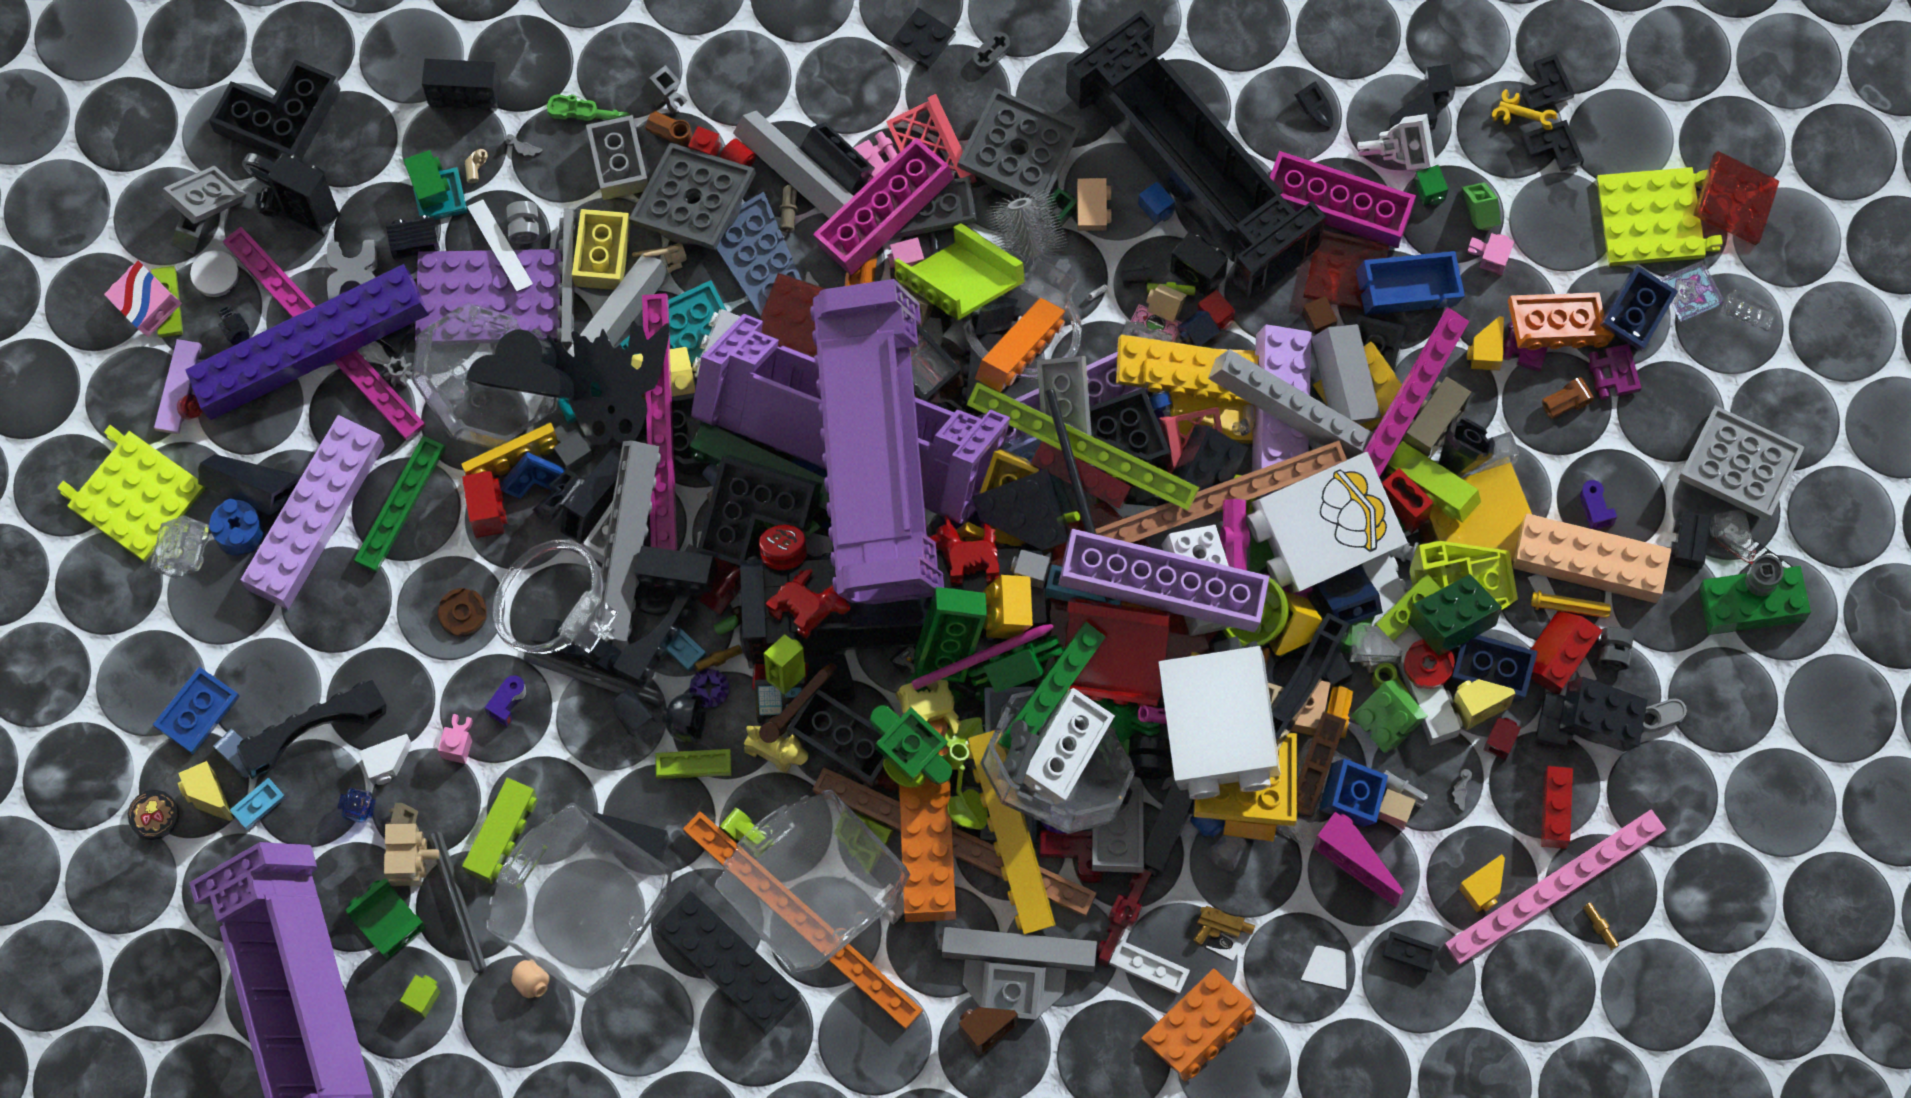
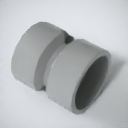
M517 201L509 204L506 207L507 221L509 222V241L516 244H529L537 241L540 238L539 225L537 223V205L530 201Z

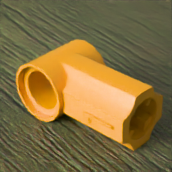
M1341 686L1332 687L1327 712L1347 719L1340 737L1345 739L1350 719L1348 714L1353 691Z

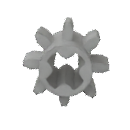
M404 356L401 359L391 357L389 364L383 365L387 371L384 374L385 380L391 379L393 387L396 384H402L405 387L408 379H413L412 373L409 372L413 369L412 363L406 364Z

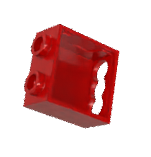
M1400 468L1382 482L1395 515L1402 520L1401 523L1412 534L1429 519L1434 502ZM1399 478L1405 481L1407 487L1414 490L1416 496L1422 498L1423 505L1420 508L1397 486Z

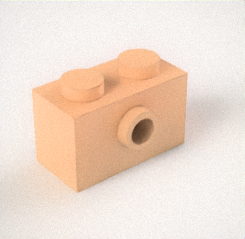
M1106 178L1078 179L1077 231H1106L1107 223H1111V209H1107V200H1111V186H1106Z
M1321 681L1290 731L1315 735L1322 712L1326 708L1330 682Z

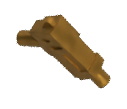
M1210 906L1201 907V916L1197 925L1202 926V928L1194 937L1193 942L1201 946L1208 936L1217 938L1220 936V933L1238 939L1241 931L1252 935L1255 925L1244 922L1245 918L1223 913L1222 910Z

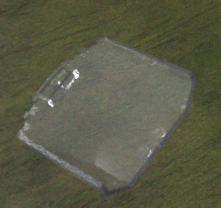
M832 789L824 790L822 794L813 797L808 795L800 797L801 801L788 807L785 804L759 821L737 843L736 846L738 848L731 858L727 857L723 864L725 868L720 878L717 877L715 888L792 973L821 967L898 902L910 876L907 867ZM755 833L758 834V837L755 840H749V838L752 835H754Z
M572 802L554 815L551 813L545 817V821L536 829L532 828L511 852L496 880L498 885L494 897H491L489 902L491 911L489 920L487 919V930L580 996L587 999L612 981L668 898L673 870Z

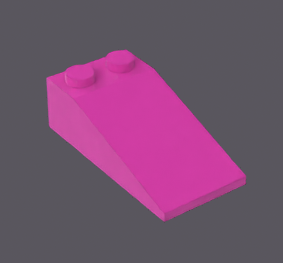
M1334 812L1317 835L1314 849L1394 907H1397L1403 895V889L1356 826L1353 825V821L1344 814L1339 815Z

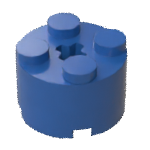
M227 499L211 515L210 531L218 546L225 553L238 556L239 554L250 553L260 545L263 539V525L256 510L249 503L241 500Z

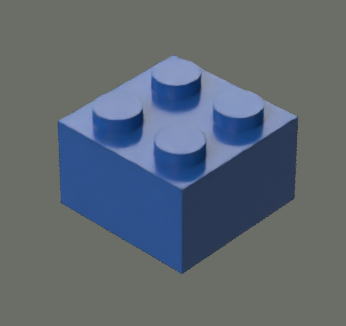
M1345 758L1331 763L1319 810L1331 815L1334 812L1339 815L1344 814L1354 824L1362 827L1377 823L1388 775Z

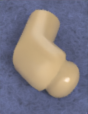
M478 149L466 159L465 169L468 183L479 181L478 169L488 158L486 150Z

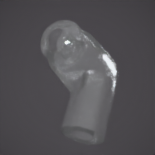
M1245 405L1243 407V419L1232 425L1234 435L1241 434L1245 436L1255 428L1254 405Z

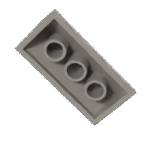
M1356 324L1328 327L1312 337L1311 340L1328 407L1357 424L1381 418L1359 326Z

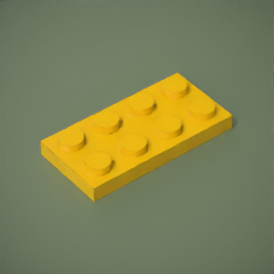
M550 422L462 463L465 476L491 471L493 476L497 474L502 476L510 472L511 468L520 461L526 452L535 456L552 453L554 451L553 447L558 445L555 430Z

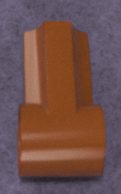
M657 111L651 113L647 119L646 131L673 142V144L688 148L693 137L688 122L672 119ZM681 132L686 133L684 136H677Z
M1580 377L1570 381L1562 390L1543 398L1542 405L1547 416L1553 419L1573 408L1576 410L1584 408L1594 400V397L1583 378Z

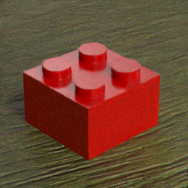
M491 471L462 476L469 522L475 538L505 533L503 524H508L502 503L504 498L500 489L499 479H494Z

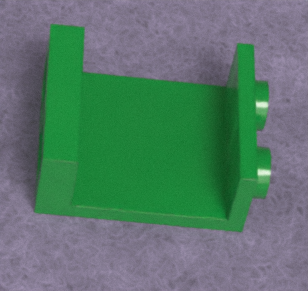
M386 878L373 882L369 886L368 892L362 897L357 896L351 900L348 908L345 910L386 961L426 929L421 919L406 905Z

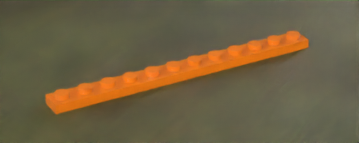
M701 811L683 828L684 833L902 1028L907 1030L923 1013L921 1007Z

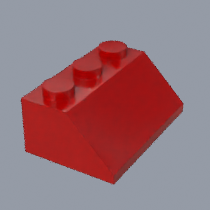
M1557 611L1531 648V650L1538 652L1530 679L1551 693L1560 695L1599 640L1603 630L1582 616Z

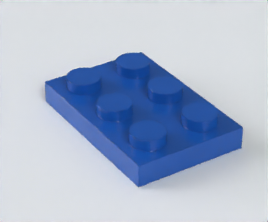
M199 666L152 725L193 755L240 696Z

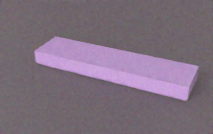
M177 339L154 426L155 431L180 434L192 387L185 369L198 363L202 348L201 343Z

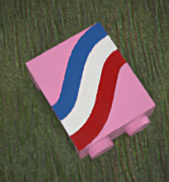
M139 260L130 266L127 272L117 282L112 284L110 289L104 294L147 337L182 304Z

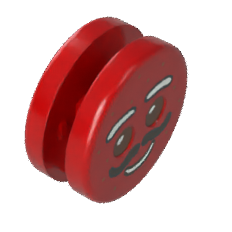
M774 526L766 530L760 537L761 559L769 568L775 570L792 569L800 565L807 556L805 535L795 526Z

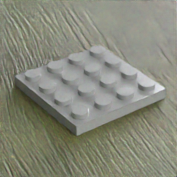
M1715 405L1678 479L1769 521L1804 450V446Z

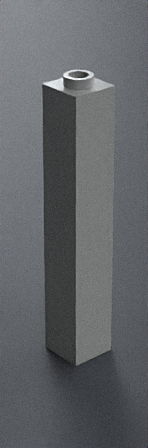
M753 111L742 116L733 134L829 219L853 197L851 193L759 112Z
M642 254L580 336H586L593 343L594 339L600 336L601 330L604 329L614 347L632 321L641 312L642 295L655 294L668 277L669 273L662 260L655 257L644 258ZM572 344L567 352L574 357V345Z
M944 927V935L939 934L937 949L942 950V958L983 960L993 963L1035 967L1045 966L1094 972L1097 941Z

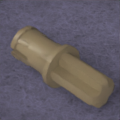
M792 185L784 187L782 205L779 206L781 211L779 229L785 233L794 232L795 213L798 212V207L796 206L797 190Z

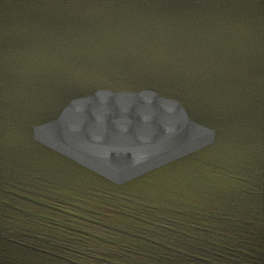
M995 88L958 161L957 167L982 178L988 185L1000 192L1022 197L1026 196V198L1034 193L1037 195L1034 198L1040 196L1039 198L1044 201L1042 197L1050 194L1082 126ZM1019 147L1023 149L1024 154L1017 155L1013 153L1012 148Z
M670 143L630 215L629 221L633 225L658 232L670 241L680 244H696L716 250L725 231L732 226L740 213L742 199L756 175L755 169ZM694 198L700 199L695 204H689V201Z

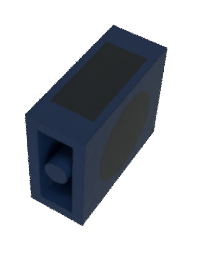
M1360 565L1314 585L1315 596L1326 614L1330 613L1349 624L1383 613L1380 595Z

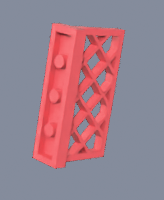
M936 94L928 97L929 101L886 121L900 152L905 148L908 140L913 141L915 137L910 136L914 125L925 128L919 140L924 145L934 148L933 152L936 155L938 150L948 152L949 156L946 163L949 165L950 170L957 172L960 178L970 176L972 184L977 182L975 175L957 167L963 150ZM928 109L930 117L927 124L916 121L918 114ZM902 121L909 123L906 134L896 132L894 125ZM929 130L939 133L936 144L925 141Z
M1218 407L1173 417L1158 418L1159 425L1171 452L1170 463L1166 464L1168 473H1173L1195 425H1199L1204 416L1213 414L1214 424L1212 428L1223 434ZM1188 420L1193 424L1186 436L1179 432L1178 421Z

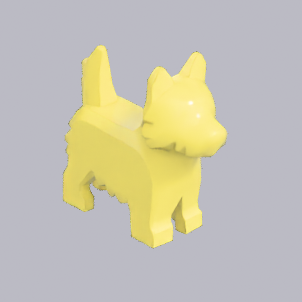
M938 680L927 685V690L924 692L921 690L919 693L914 689L912 683L901 686L895 694L897 700L900 701L903 714L912 707L927 722L944 718L953 734H957L958 726L961 725L958 720L959 716L953 711L954 696L948 688L949 683L947 680Z
M747 726L748 736L744 742L745 753L756 757L757 754L769 762L774 763L776 769L784 773L789 771L791 763L802 765L808 760V752L802 748L800 740L794 734L786 739L779 736L775 742L766 743L759 735L761 726Z

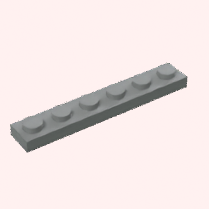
M564 209V217L559 218L560 232H563V239H559V253L563 254V261H559L558 270L559 276H563L562 283L558 284V297L562 298V306H558V320H562V328L557 329V340L562 342L566 351L573 344L571 332L574 331L575 286L572 278L576 230L574 209Z

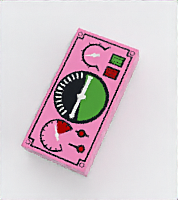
M1139 304L1129 323V328L1156 340L1175 343L1179 334L1177 326L1182 322L1177 320L1171 322L1147 312V307Z

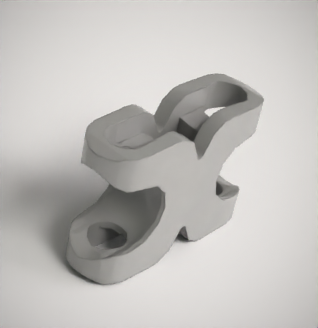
M374 239L364 240L361 253L353 258H347L342 255L338 242H328L327 263L332 272L327 279L328 300L375 278L373 273L378 269V255Z

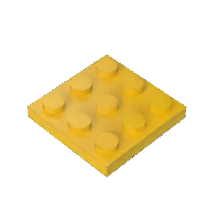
M1369 342L1364 346L1381 418L1359 425L1372 432L1379 426L1401 388L1402 382L1374 343ZM1320 379L1313 386L1328 406L1322 380Z

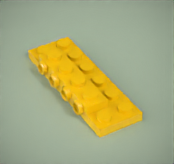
M1122 334L1118 337L1116 384L1147 388L1149 392L1169 391L1174 396L1187 394L1194 395L1196 399L1214 398L1217 402L1221 403L1234 401L1251 404L1208 379L1215 359L1226 352V350ZM1236 352L1258 365L1259 355Z

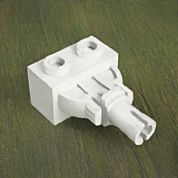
M1427 114L1404 117L1399 124L1393 126L1389 131L1381 132L1379 140L1358 142L1357 144L1358 150H1360L1358 152L1359 157L1380 154L1383 156L1384 161L1393 159L1395 162L1406 164L1407 170L1431 167L1435 161Z

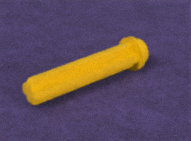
M1541 590L1532 594L1531 607H1535V610L1545 608L1602 618H1609L1611 613V605L1608 603L1541 593Z

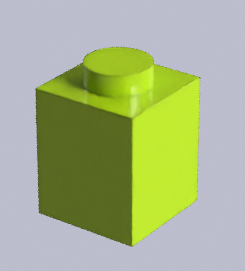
M415 974L400 999L403 1007L426 1018L441 993L438 986H436L437 981L427 975L421 978Z

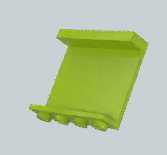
M962 223L953 227L955 243L911 267L899 258L894 260L895 277L899 283L904 284L916 294L921 295L931 304L936 305L946 314L951 315L957 320L1025 282L1023 262Z

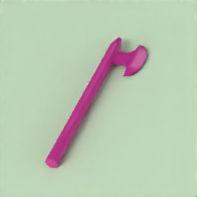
M1053 625L1036 627L912 681V685L915 690L1039 638L1053 629Z

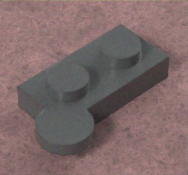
M1017 720L1013 723L1010 730V735L1013 739L1006 761L1003 764L1000 778L1022 785L1039 736L1028 732L1025 721Z

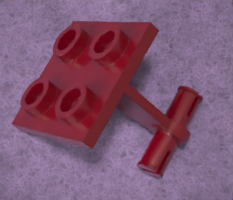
M715 558L718 570L714 577L711 593L704 592V595L698 601L721 616L741 591V570L728 561Z

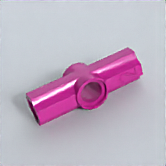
M1226 499L1223 500V526L1220 530V541L1224 548L1228 566L1247 571V548L1250 543V531L1246 526V500Z

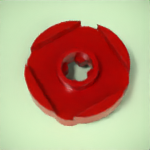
M1421 639L1410 646L1406 652L1403 666L1406 676L1413 682L1415 687L1434 689L1444 685L1451 678L1455 661L1451 650L1438 656ZM1426 658H1429L1430 661H1435L1436 664L1433 665L1432 669L1423 666Z

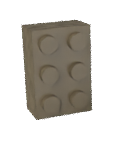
M1446 377L1442 383L1439 381L1436 383L1431 391L1432 396L1429 401H1423L1417 411L1419 414L1415 420H1412L1401 439L1430 459L1443 443L1447 427L1452 419H1457L1458 422L1466 411L1471 391L1449 377Z

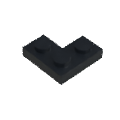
M1557 54L1534 61L1533 66L1541 82L1521 90V95L1528 109L1537 111L1574 98L1575 93Z
M1567 120L1552 124V130H1546L1542 127L1524 133L1521 136L1529 158L1552 151L1560 171L1571 169L1584 163L1583 156Z

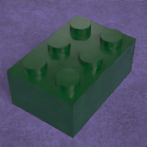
M1469 574L1414 603L1408 623L1435 653L1441 656L1495 627L1502 607Z

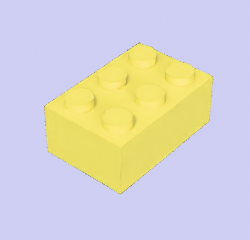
M581 209L572 270L575 287L615 290L623 280L631 228L629 213Z

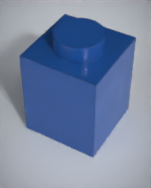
M1158 181L1139 194L1138 205L1156 225L1161 221L1169 220L1173 216L1175 200Z

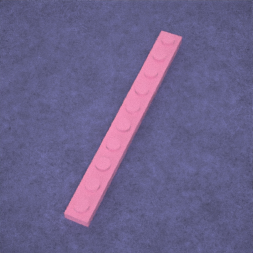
M1649 810L1444 944L1445 948L1457 965L1460 966L1663 834L1666 828L1653 810Z

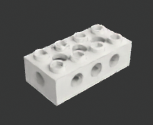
M1216 525L1170 533L1161 544L1163 551L1228 566ZM1184 616L1190 636L1233 628Z
M1076 689L1068 690L1056 705L1038 735L1039 739L1023 783L1054 804L1065 801L1113 720L1114 715ZM1075 721L1078 723L1079 729L1076 728ZM1062 742L1065 743L1067 751L1063 748ZM1050 763L1054 766L1055 771H1052L1050 768Z

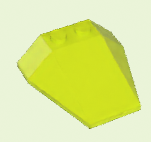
M1435 541L1417 545L1409 570L1412 586L1426 573L1441 589L1471 574L1502 607L1501 610L1518 600L1509 551L1446 541Z

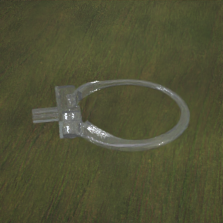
M1037 257L1034 265L1030 267L1027 273H1024L1025 282L1021 284V290L1037 299L1041 297L1066 311L1071 320L1073 339L1068 352L1062 358L1075 357L1080 346L1082 330L1080 315L1072 301V297L1080 280L1067 273L1071 268L1068 259H1059L1054 266ZM972 313L963 317L962 320L964 334L972 350L982 360L988 354V351L979 342L974 332ZM1025 368L1023 373L1016 377L1038 379L1037 368Z
M557 539L534 546L511 565L497 588L492 615L494 627L499 637L513 649L527 653L545 654L560 650L570 644H575L582 650L590 653L600 638L606 642L609 639H614L613 632L615 630L609 625L618 612L602 600L603 579L601 571L590 552L574 541ZM554 550H569L579 554L590 568L592 576L590 592H584L557 631L560 635L540 645H526L516 641L507 631L503 619L505 597L515 577L529 562L544 553Z

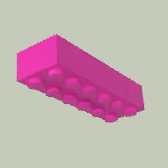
M915 138L813 234L818 246L852 275L954 179L949 165L918 138Z
M1281 151L1278 153L1270 174V178L1282 190L1281 196L1295 212L1313 201L1325 214V225L1399 248L1416 195Z

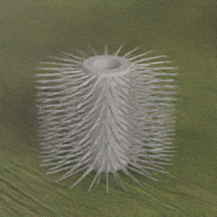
M1025 196L1011 202L1008 206H990L1007 208L993 209L999 210L992 212L998 214L992 216H997L995 218L999 221L993 222H998L995 225L999 226L992 229L1001 228V230H996L1001 232L995 235H1002L995 238L1004 237V239L1001 238L999 240H1004L1000 242L1005 243V245L1001 246H1006L1002 249H1007L1005 251L1010 255L1016 256L1017 259L1020 257L1028 260L1033 258L1034 265V258L1036 257L1037 259L1040 255L1046 256L1043 253L1048 252L1045 251H1059L1046 250L1060 248L1049 245L1056 246L1055 243L1063 241H1055L1062 237H1053L1056 234L1053 231L1059 228H1050L1053 225L1050 221L1057 220H1049L1047 218L1050 216L1048 213L1054 211L1048 210L1053 208L1048 207L1052 204H1047L1051 201H1046L1050 198L1043 199L1044 201L1039 198L1040 196L1034 199H1029V197L1026 198Z

